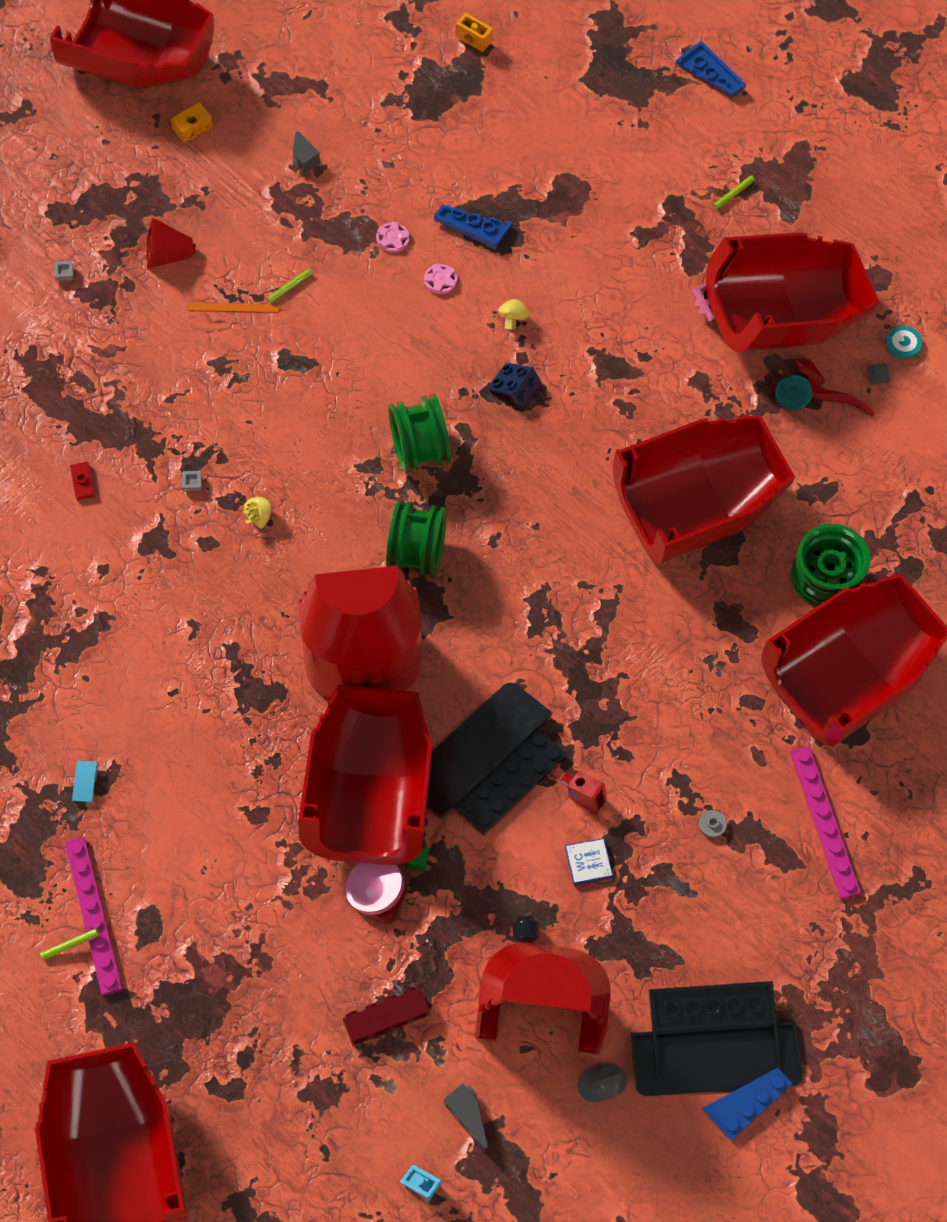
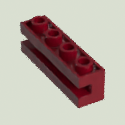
M410 988L404 991V994L396 997V995L387 997L384 1000L385 1002L378 1005L376 1003L367 1005L363 1011L347 1013L346 1017L343 1018V1024L349 1035L351 1045H357L430 1016V1010L421 988Z

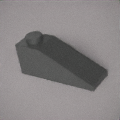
M461 1084L443 1099V1104L484 1153L487 1151L488 1145L477 1099L475 1098L477 1094L470 1086L466 1087L464 1084Z

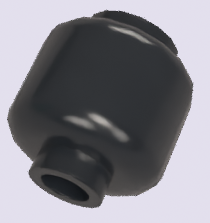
M533 916L517 917V921L512 924L513 940L515 942L533 943L539 940V923L533 919Z

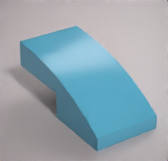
M77 760L72 801L94 802L98 762Z

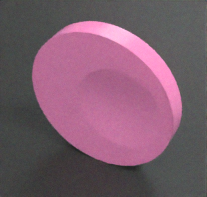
M359 863L350 872L346 882V895L349 902L356 910L368 915L381 914L391 909L400 899L404 889V878L397 865Z

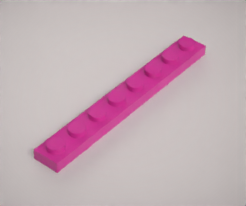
M810 746L791 750L790 755L839 898L841 900L860 895L858 883Z
M82 837L65 842L86 932L97 928L100 936L89 940V945L101 994L106 996L123 991L86 839Z

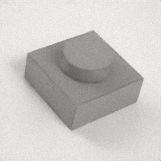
M72 261L54 262L56 281L74 280Z
M182 471L183 491H202L201 471Z

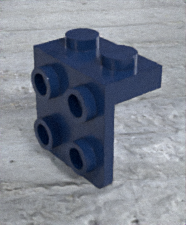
M506 363L488 389L493 393L510 395L517 408L523 409L542 381L533 367Z

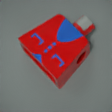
M580 771L574 777L566 773L561 779V784L568 788L569 797L595 815H597L607 801L605 784Z

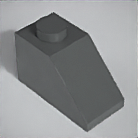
M299 131L295 132L292 163L297 170L300 169L305 174L320 164V153Z

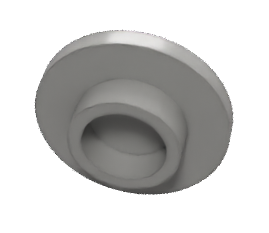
M709 810L701 815L699 828L704 835L714 838L722 835L726 830V818L719 811Z

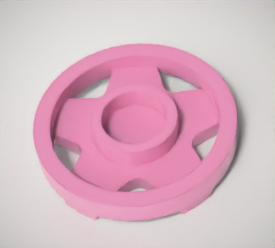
M392 221L379 227L376 241L384 251L391 253L399 252L407 247L409 232L403 225Z
M437 263L425 272L424 284L433 293L446 294L456 287L457 274L452 267Z

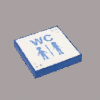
M604 838L565 845L573 886L613 878Z

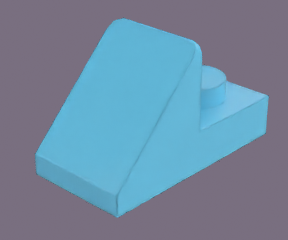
M413 1164L400 1181L405 1187L417 1193L425 1202L432 1198L442 1184L440 1179Z

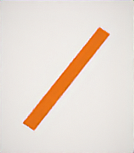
M188 303L187 310L279 312V305Z

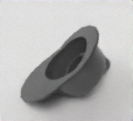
M612 1063L603 1064L582 1073L577 1084L578 1091L585 1100L600 1102L621 1094L626 1088L627 1077L623 1069L618 1065Z

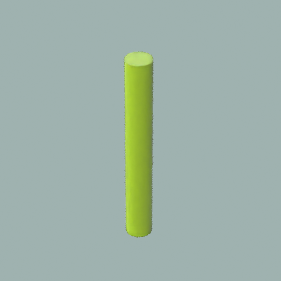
M752 175L714 203V208L716 210L721 208L752 184L755 178Z
M307 269L268 296V302L270 304L313 275L311 269Z
M97 928L41 952L40 956L42 960H46L100 936Z

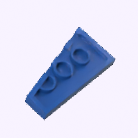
M702 41L675 60L676 65L731 97H734L746 88V84Z
M442 205L434 215V221L493 249L498 247L512 227V222H499L497 218L493 217L490 219L480 217L481 214H468L462 209Z
M776 1068L705 1106L702 1110L723 1134L732 1141L792 1085V1082L779 1068Z

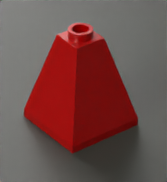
M151 219L146 237V268L189 259L191 254H195L196 243H193V238L157 219Z

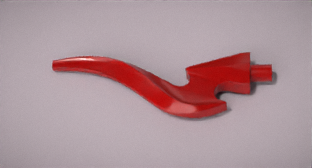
M799 358L796 359L794 364L800 368L797 374L805 377L811 385V398L820 401L851 404L874 416L873 410L859 398L847 393L820 388L819 385L824 384L825 379L810 359L806 363Z

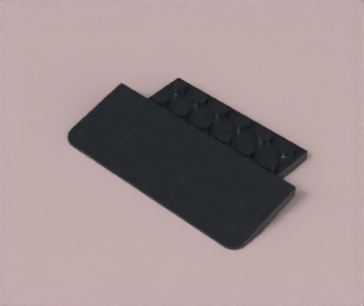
M511 682L504 684L432 751L427 808L441 820L454 808L484 836L566 758L567 754L539 729L552 716L553 712L517 684Z
M773 981L648 989L652 1032L630 1033L635 1084L639 1094L643 1096L737 1090L776 1068H779L792 1082L791 1086H796L801 1082L802 1066L796 1022L777 1023Z

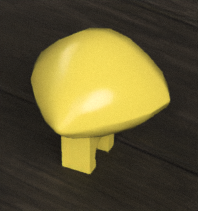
M511 299L498 309L501 317L506 318L505 329H515L517 319L524 321L530 316L528 308L518 299Z
M263 497L249 499L244 504V514L249 519L245 520V523H253L262 529L270 518L272 512L271 502Z

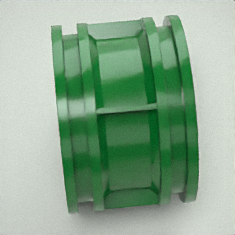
M430 394L429 399L426 396H421L420 404L407 407L402 401L397 402V406L393 403L388 404L391 434L403 473L409 472V468L413 471L418 470V464L433 460L436 466L441 465L442 461L446 464L451 462L447 427L436 394Z
M398 500L390 525L386 567L397 565L402 572L404 568L420 570L421 577L426 578L427 574H430V578L435 579L439 571L444 548L447 508L441 507L438 510L437 506L432 505L430 511L414 509L413 502L408 501L404 505L403 500Z
M824 524L811 529L801 540L790 573L794 590L806 603L817 607L842 589L859 587L860 584H863L871 563L868 545L862 536L847 526ZM819 551V556L814 555V552ZM850 563L852 568H847L846 565Z

